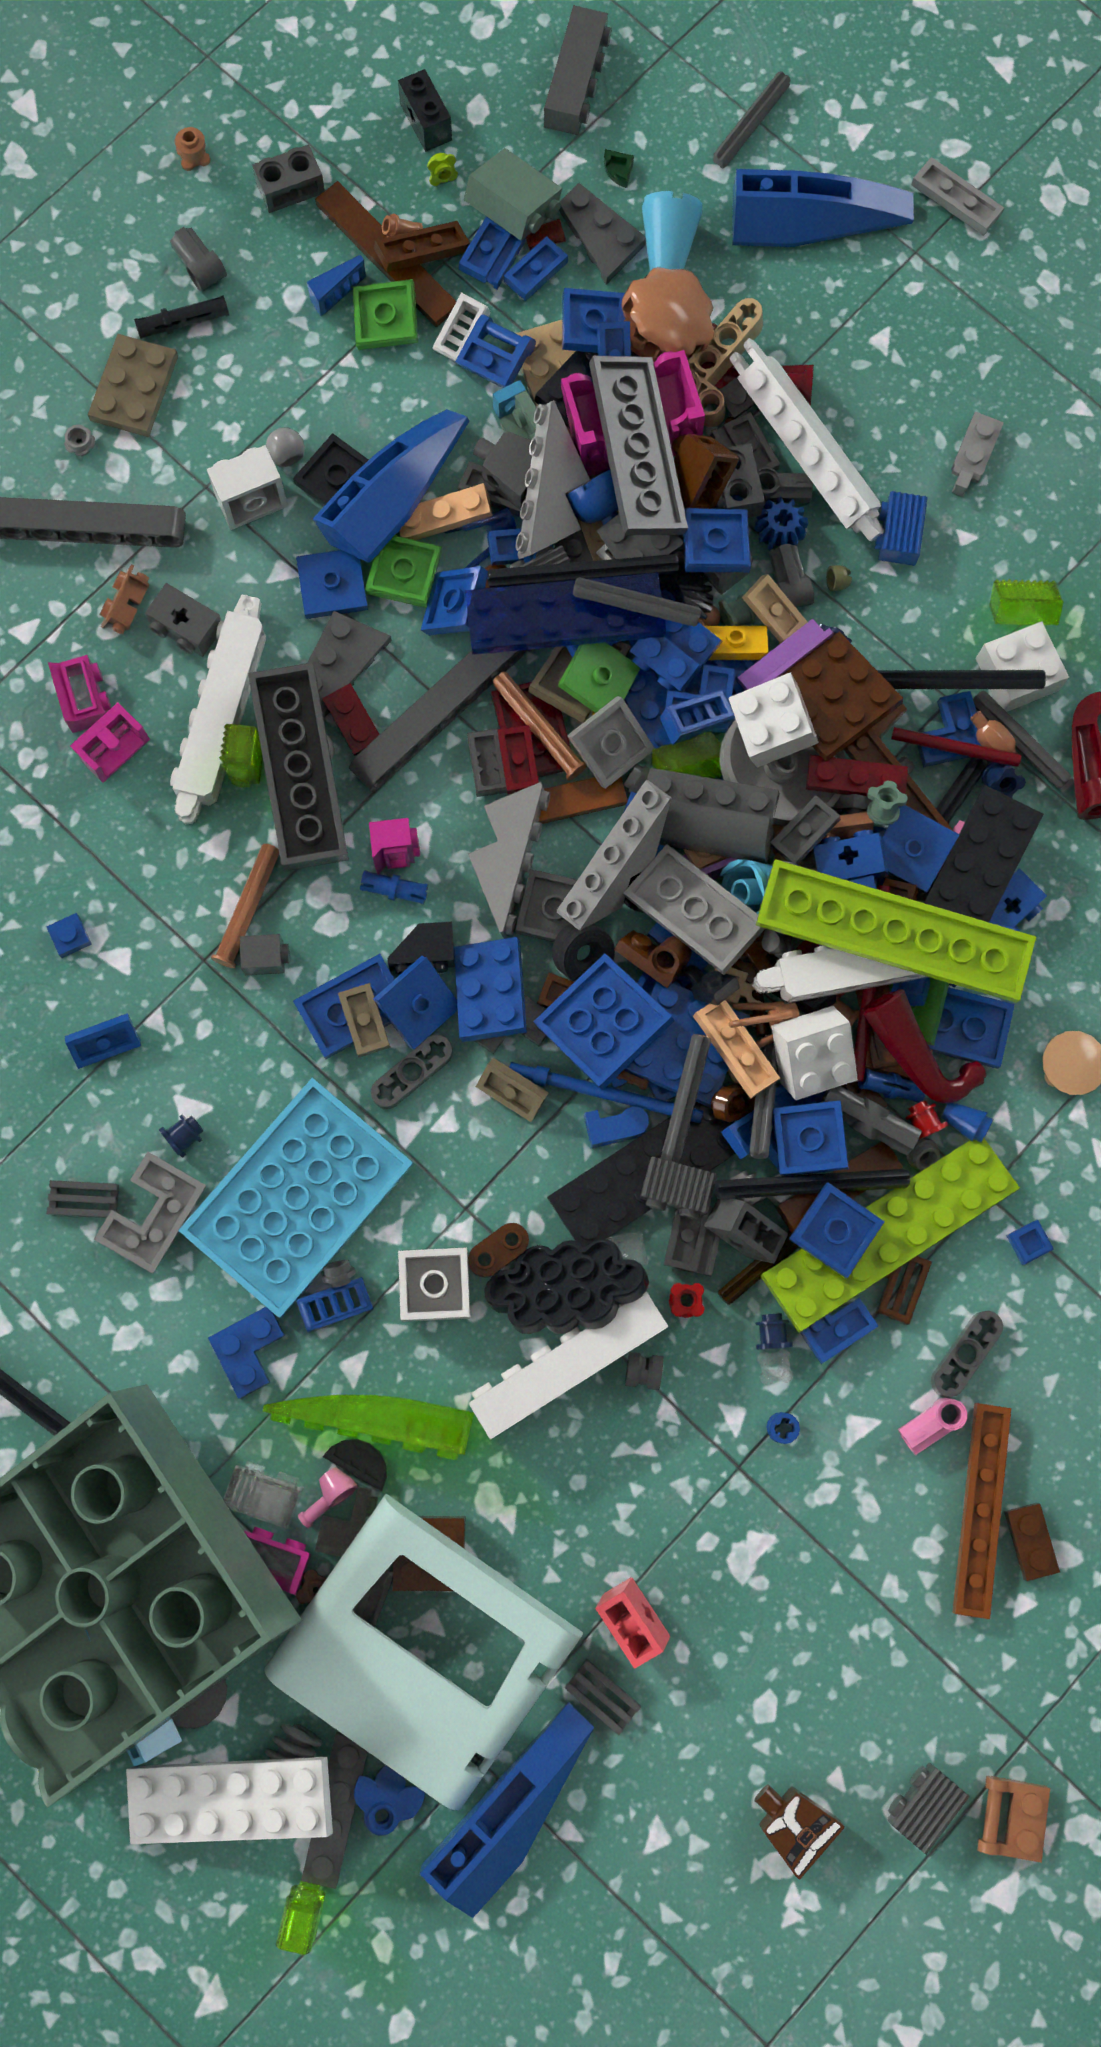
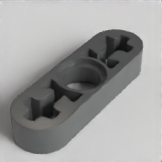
M433 1035L427 1038L374 1082L371 1088V1096L374 1103L383 1109H391L397 1106L451 1060L452 1046L450 1041L441 1035ZM435 1044L439 1047L443 1044L445 1046L443 1049L445 1056L441 1059L437 1055L431 1058L428 1062L433 1067L427 1070L425 1063L417 1056L422 1053L425 1059L432 1053L431 1045ZM415 1063L421 1067L422 1073L417 1080L408 1081L403 1077V1068L407 1064ZM397 1074L399 1081L407 1088L401 1091L400 1086L392 1091L394 1097L392 1100L389 1101L387 1098L380 1100L378 1098L381 1095L379 1088L383 1085L387 1089L392 1087L396 1082L391 1077Z
M992 1311L978 1312L973 1315L932 1374L931 1385L938 1395L943 1397L957 1396L967 1385L1002 1334L1003 1322L996 1313ZM990 1319L992 1321L990 1327L993 1329V1333L987 1332L981 1336L979 1341L985 1343L984 1347H982L978 1341L968 1338V1335L971 1333L972 1336H977L982 1329L979 1320L985 1321ZM963 1344L971 1345L976 1351L975 1360L970 1364L963 1363L958 1357V1350ZM952 1360L955 1366L966 1370V1373L963 1375L961 1371L956 1372L952 1378L953 1383L956 1384L955 1387H947L944 1390L942 1388L944 1382L940 1377L941 1375H950L955 1368L949 1365V1362Z

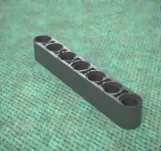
M0 497V539L153 547H180L183 545L186 512L175 506Z
M508 622L500 624L353 759L349 769L372 792L378 790L494 683L493 680L496 676L509 670L526 653L530 644Z

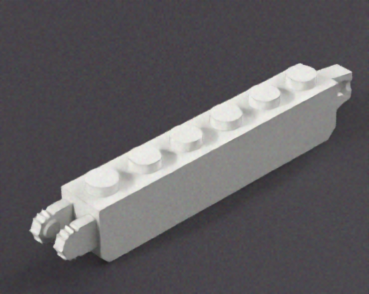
M749 338L745 342L744 348L754 362L749 366L744 357L736 352L729 358L740 374L737 379L845 528H852L856 533L861 531L869 541H875L878 536L884 533V529L876 518L880 515L877 510L881 507L880 501L779 362L772 356H766L762 349L759 348V345Z
M242 594L234 611H227L225 620H221L217 627V646L215 650L212 649L209 653L207 660L208 675L206 679H202L198 689L199 704L197 709L193 708L189 717L190 733L188 738H183L180 746V756L182 759L179 768H174L170 780V785L173 786L172 789L177 796L174 810L179 820L185 825L196 822L202 804L210 806L217 802L251 691L248 673L257 671L266 642V635L259 621L261 601L256 597Z
M822 945L814 948V953L802 955L801 950L783 953L782 958L776 962L774 967L760 970L756 974L752 986L760 994L780 991L781 998L788 1003L905 982L927 976Z

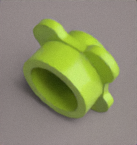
M437 153L430 158L427 168L431 173L429 178L431 185L438 186L440 183L454 181L457 178L458 172L454 166L456 158L453 154Z

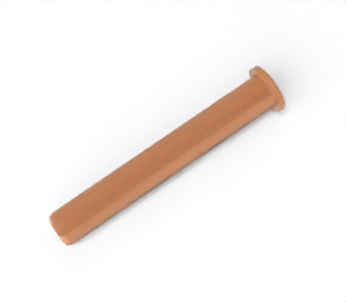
M502 672L493 680L495 688L524 723L530 726V730L567 773L566 779L570 781L581 774L587 767L586 763L579 760L507 672Z
M264 843L261 846L217 953L211 956V959L218 964L229 968L236 967L234 961L240 949V936H245L280 854L279 849L271 844Z

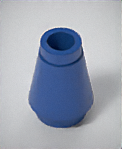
M948 1103L941 1116V1119L947 1121L948 1124L970 1141L975 1139L980 1143L994 1120L986 1116L987 1112L958 1103Z

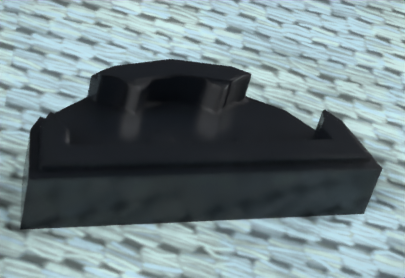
M360 1439L343 1440L331 1446L323 1455L325 1459L383 1491L387 1479L386 1463L381 1452L371 1443Z

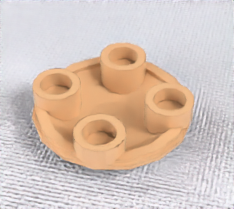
M1066 1031L1053 1037L1046 1045L1042 1060L1045 1073L1044 1078L1048 1085L1069 1095H1084L1094 1091L1101 1084V1044L1093 1036L1081 1031Z

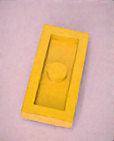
M704 626L723 641L709 660H760L768 654L767 626Z

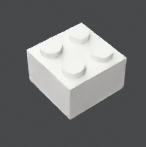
M266 445L247 449L242 455L230 460H220L213 467L207 469L216 499L230 530L288 507L281 477Z
M1042 621L985 643L975 658L981 670H1044L1046 672V685L1043 689H990L996 702L1006 712L1058 692L1069 678Z
M791 672L729 697L748 756L757 768L819 743L798 683Z
M834 1006L771 1025L780 1083L795 1100L858 1080L850 1022Z
M467 1248L398 1251L401 1321L471 1319Z

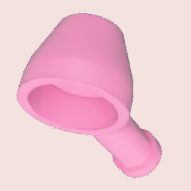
M337 1467L329 1470L319 1479L323 1496L305 1512L302 1511L298 1514L299 1520L306 1528H310L313 1522L328 1509L346 1500L358 1488L355 1481Z

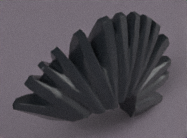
M682 561L679 562V571L676 574L644 576L639 580L647 591L653 590L658 592L659 589L663 591L665 588L671 592L676 602L699 607L701 609L700 618L706 620L707 615L705 613H710L712 610L711 606H713L712 600L714 596L709 594V592L713 588L710 585H704L709 581L708 577L703 576L704 572H685L684 562Z

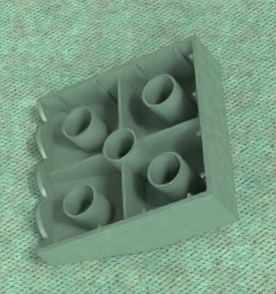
M147 1384L109 1392L0 1478V1725L12 1751L24 1763L38 1769L39 1790L47 1808L77 1789L302 1621Z

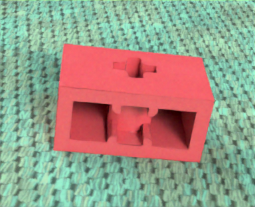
M632 1577L603 1594L595 1609L634 1669L664 1652L670 1634Z

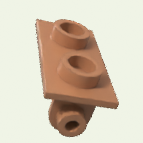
M131 564L126 573L120 570L112 586L117 592L113 600L107 598L99 615L104 617V620L100 627L104 628L109 622L113 624L112 629L119 634H124L125 630L130 629L138 609L128 605L127 602L130 600L140 605L149 588V577L140 572L137 575L131 573L134 565Z

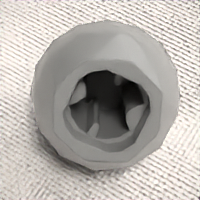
M289 427L278 428L271 432L266 441V447L274 464L279 467L290 466L304 456L305 445L303 438L297 431Z

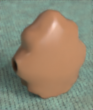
M657 267L653 268L646 278L631 282L622 298V311L625 317L624 321H630L631 350L640 357H652L654 363L665 352L684 350L686 357L689 358L692 357L701 345L703 347L699 353L707 349L714 337V329L710 319L714 307L712 301L704 292L699 279L692 271Z

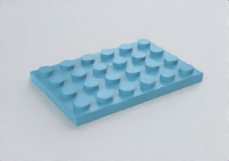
M311 1078L178 1231L277 1317L282 1319L296 1300L300 1298L323 1271V1267L330 1263L414 1163L314 1078Z

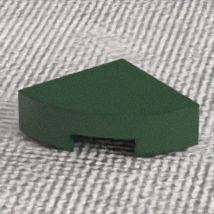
M605 149L604 167L606 173L613 182L627 188L634 163V155Z

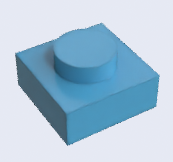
M520 380L493 393V410L499 419L513 413L515 409V395L526 390Z

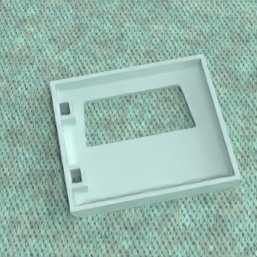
M385 1494L300 1616L302 1621L290 1630L267 1663L264 1671L268 1679L276 1687L449 1809L460 1810L578 1643L583 1632L395 1499ZM404 1555L524 1640V1646L491 1705L485 1706L353 1612L356 1604L398 1556ZM539 1662L548 1667L541 1678L533 1673ZM475 1753L485 1757L479 1767L470 1761Z

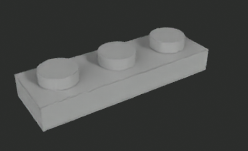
M932 157L916 174L911 184L983 236L998 220L1004 210L1003 206Z

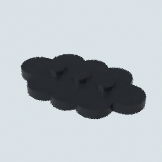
M601 1239L593 1241L586 1247L578 1241L568 1240L560 1243L553 1250L542 1245L526 1249L517 1258L514 1269L500 1271L491 1277L486 1284L484 1293L487 1302L493 1310L498 1313H508V1319L518 1332L533 1334L547 1327L555 1334H564L572 1331L579 1324L586 1329H598L611 1323L617 1314L619 1304H628L643 1296L647 1291L649 1278L641 1263L635 1260L623 1259V1255L616 1243L610 1240Z

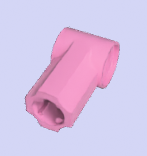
M943 1397L936 1400L932 1407L897 1430L913 1454L917 1455L951 1431L962 1428L967 1421V1410L960 1401ZM952 1404L956 1408L957 1416L953 1422L945 1423L941 1417L942 1409L946 1405Z

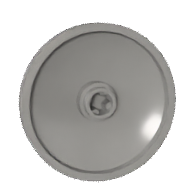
M736 720L727 730L720 749V767L723 779L730 782L779 790L780 795L773 824L786 826L815 795L829 807H832L841 796V794L806 790L810 755H819L812 746L757 768L748 756ZM844 750L840 751L834 757L846 759Z

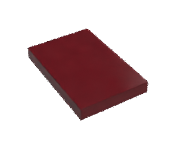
M532 682L519 684L520 689L571 749L561 710L529 693V686ZM498 690L491 691L499 729L526 725ZM530 730L538 778L565 772Z

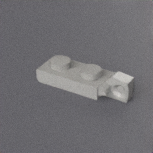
M978 412L974 413L951 468V474L958 476L952 493L963 497L970 481L974 483L980 481L1004 422Z

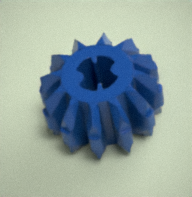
M782 496L777 499L776 504L768 500L765 503L764 509H762L761 516L756 517L758 521L755 522L754 529L756 532H759V543L768 541L769 551L774 548V545L790 544L798 546V542L804 540L806 536L805 528H807L809 523L808 518L803 517L805 512L804 506L794 508V499L789 501L788 504L784 503Z

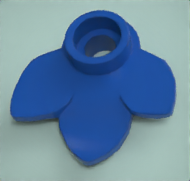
M384 1765L379 1770L374 1780L370 1777L359 1776L354 1788L355 1802L364 1811V1822L367 1829L379 1836L391 1833L397 1827L399 1821L413 1818L419 1811L425 1798L424 1791L417 1786H405V1778L387 1765ZM382 1809L388 1812L387 1818L383 1821H377L375 1819L376 1813Z

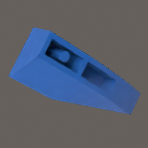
M736 169L733 186L732 245L796 247L912 224L914 221L913 192L886 184L829 173L798 170Z
M446 409L398 436L370 458L313 518L328 543L337 549L370 563L410 519L470 422L468 417Z
M569 1701L421 1865L420 1875L445 1901L472 1918L523 1863L594 1729V1726Z

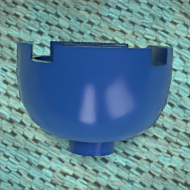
M611 470L598 475L583 486L581 485L566 494L575 517L584 523L592 524L601 521L604 525L618 515L617 511L619 509Z

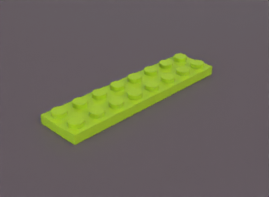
M777 859L773 862L755 924L759 927L1014 1003L1019 1002L1021 999L1036 941V936Z
M983 1138L981 1143L975 1139L973 1141L969 1140L910 1178V1185L907 1188H895L865 1207L885 1222L848 1278H844L804 1249H800L764 1272L761 1278L798 1333H800L1019 1190L1020 1187L985 1138Z

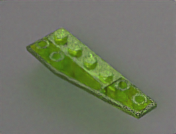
M328 1395L298 1398L265 1404L262 1411L271 1413L270 1420L290 1424L291 1418L303 1420V1427L324 1431V1426L326 1425L338 1428L337 1434L357 1438L358 1433L372 1435V1442L391 1445L392 1440L403 1442L402 1449L423 1453L425 1447L438 1449L436 1456L457 1460L459 1454H467L475 1416L474 1412L408 1398L379 1395Z

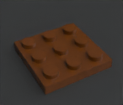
M840 631L782 674L785 675L791 672L798 683L819 742L812 747L825 761H829L903 704V697Z

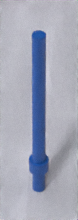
M511 1062L509 1067L526 1079L533 1081L537 1086L546 1088L547 1085L629 1106H637L669 1116L672 1115L675 1104L609 1086L601 1090L593 1082L553 1073L551 1068L539 1065L534 1068ZM694 1108L691 1121L701 1124L704 1111Z

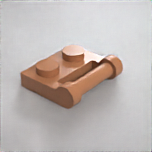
M986 1776L985 1788L988 1789L983 1837L978 1840L977 1850L989 1855H1002L1042 1863L1050 1788L1045 1785ZM1003 1792H1010L1004 1842L997 1841Z

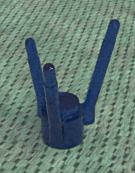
M504 508L494 512L491 517L474 521L444 533L448 534L460 530L468 531L485 526L487 533L494 530L517 529L510 510ZM489 547L465 568L476 567L489 557Z

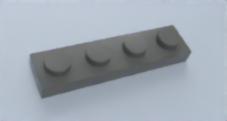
M336 1732L328 1763L333 1834L328 1837L311 1838L301 1879L303 1882L333 1889L337 1888L355 1811V1784L358 1777L363 1776L368 1754L365 1749L341 1732Z

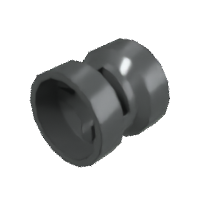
M629 1352L625 1386L636 1387L640 1384L646 1385L648 1389L659 1390L663 1371V1356L652 1355L650 1358L642 1357L640 1353Z

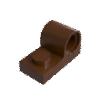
M635 930L621 938L614 949L666 988L680 978L681 971L686 968L692 955L691 949L675 936H671L659 946H655L646 935L637 933ZM667 951L673 955L675 960L668 956Z

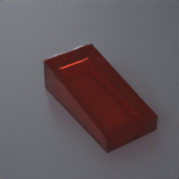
M560 219L541 225L536 233L531 232L526 236L529 250H532L546 236L555 244L566 242Z

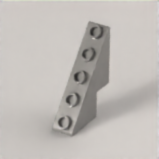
M554 400L546 405L539 404L534 413L536 431L529 447V454L532 456L531 466L525 476V486L527 487L526 500L522 503L520 517L523 519L522 529L516 539V550L518 551L519 559L530 556L581 530L565 493L589 482L590 478Z
M649 780L643 783L557 909V913L575 928L582 930L623 907L625 900L624 891L629 886L630 878L642 872L656 856L672 799L669 795Z
M541 782L485 805L484 808L498 841L468 853L499 932L504 939L507 938L508 934L513 935L517 922V916L513 915L516 903H522L525 893V885L522 884L525 872H530L533 864L534 854L530 853L533 841L538 842L541 835L542 823L538 822L541 810H547L550 801V792L544 790Z

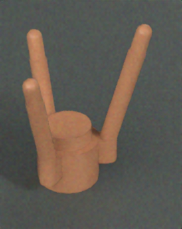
M784 1001L773 1003H734L732 1008L735 1010L770 1011H768V1015L730 1021L729 1027H742L769 1022L771 1027V1025L799 1017L800 1015L795 1002L784 1004ZM773 1034L757 1041L758 1047L761 1048L774 1042Z

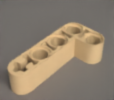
M745 298L738 302L714 330V337L707 349L699 353L703 347L701 345L688 360L703 410L708 404L719 406L712 412L704 410V425L707 427L718 426L725 418L726 411L723 394L714 386L733 365L729 359L734 352L741 355L746 350L744 348L745 342L749 338L754 340L763 328L762 306L753 298ZM732 338L735 340V342L732 345H724L721 343L724 339ZM705 362L715 363V366L710 369L701 367Z

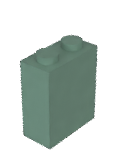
M504 148L469 175L464 201L522 241L531 232L536 233L547 219H553L557 215L561 207L559 199L562 187Z

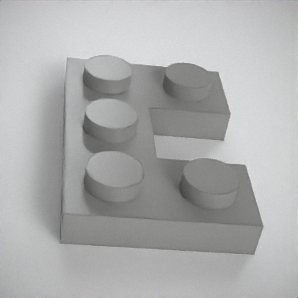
M147 1152L130 1181L159 1197L142 1226L111 1210L94 1240L154 1274L179 1233L178 1230L185 1223L205 1190L206 1185Z

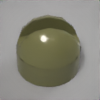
M842 565L829 566L826 574L828 589L830 591H841L849 587L852 582V577L849 576L851 574L850 569Z

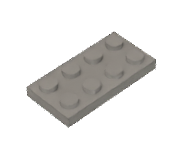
M667 844L624 891V895L628 900L723 975L765 929L755 925L758 917L755 911Z

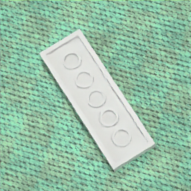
M327 1757L133 1766L126 1769L130 1844L328 1837L333 1834Z

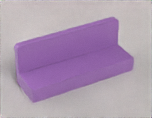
M811 619L738 677V683L746 691L780 677L834 636V632L830 628L823 631L814 619Z

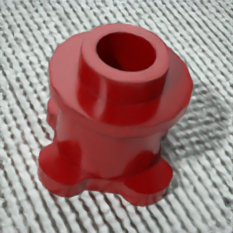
M926 1100L908 1108L910 1115L905 1117L906 1120L910 1119L914 1127L922 1131L919 1140L949 1126L947 1121L941 1123L934 1109L936 1104L928 1105Z
M675 1283L671 1287L669 1306L674 1316L689 1318L693 1316L699 1317L704 1313L705 1308L702 1305L704 1287L700 1283H694L693 1285ZM682 1295H688L691 1298L692 1302L689 1307L681 1304L680 1299Z

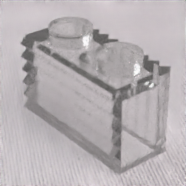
M246 1460L245 1466L241 1464L236 1465L223 1499L228 1508L282 1528H289L304 1490V1486L297 1484L299 1478L284 1472H279L277 1477L264 1473L266 1466Z

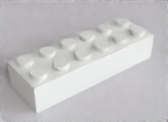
M647 1291L634 1302L619 1304L620 1308H618L615 1318L606 1326L598 1329H585L582 1332L576 1327L561 1336L559 1339L562 1344L552 1351L547 1345L532 1354L530 1358L533 1363L522 1369L519 1364H516L502 1373L501 1376L504 1381L492 1388L488 1382L473 1391L471 1394L474 1400L468 1404L490 1439L494 1438L666 1329L668 1325Z

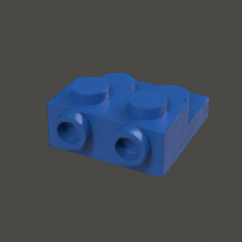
M658 618L652 626H648L630 652L636 656L632 662L646 673L652 668L660 675L657 681L666 689L674 691L677 688L679 691L684 692L723 641L699 622L697 626L693 627Z

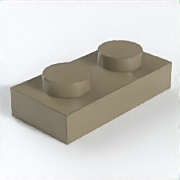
M370 983L339 992V999L358 1057L390 1048L377 1004L373 1000L374 995Z
M492 1058L487 1064L476 1085V1088L530 1122L536 1117L549 1094L495 1058Z

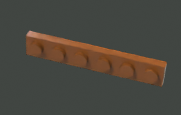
M974 1403L952 1611L954 1614L990 1619L1012 1408Z

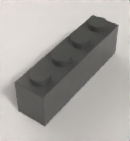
M573 5L544 106L545 128L579 135L581 124H587L590 113V104H587L588 99L595 96L598 82L595 74L602 71L605 57L602 49L603 46H609L612 28L607 27L608 13Z

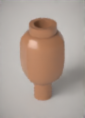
M981 711L975 713L970 718L977 728L976 737L981 746L1017 753L1014 737L1000 722L987 720Z

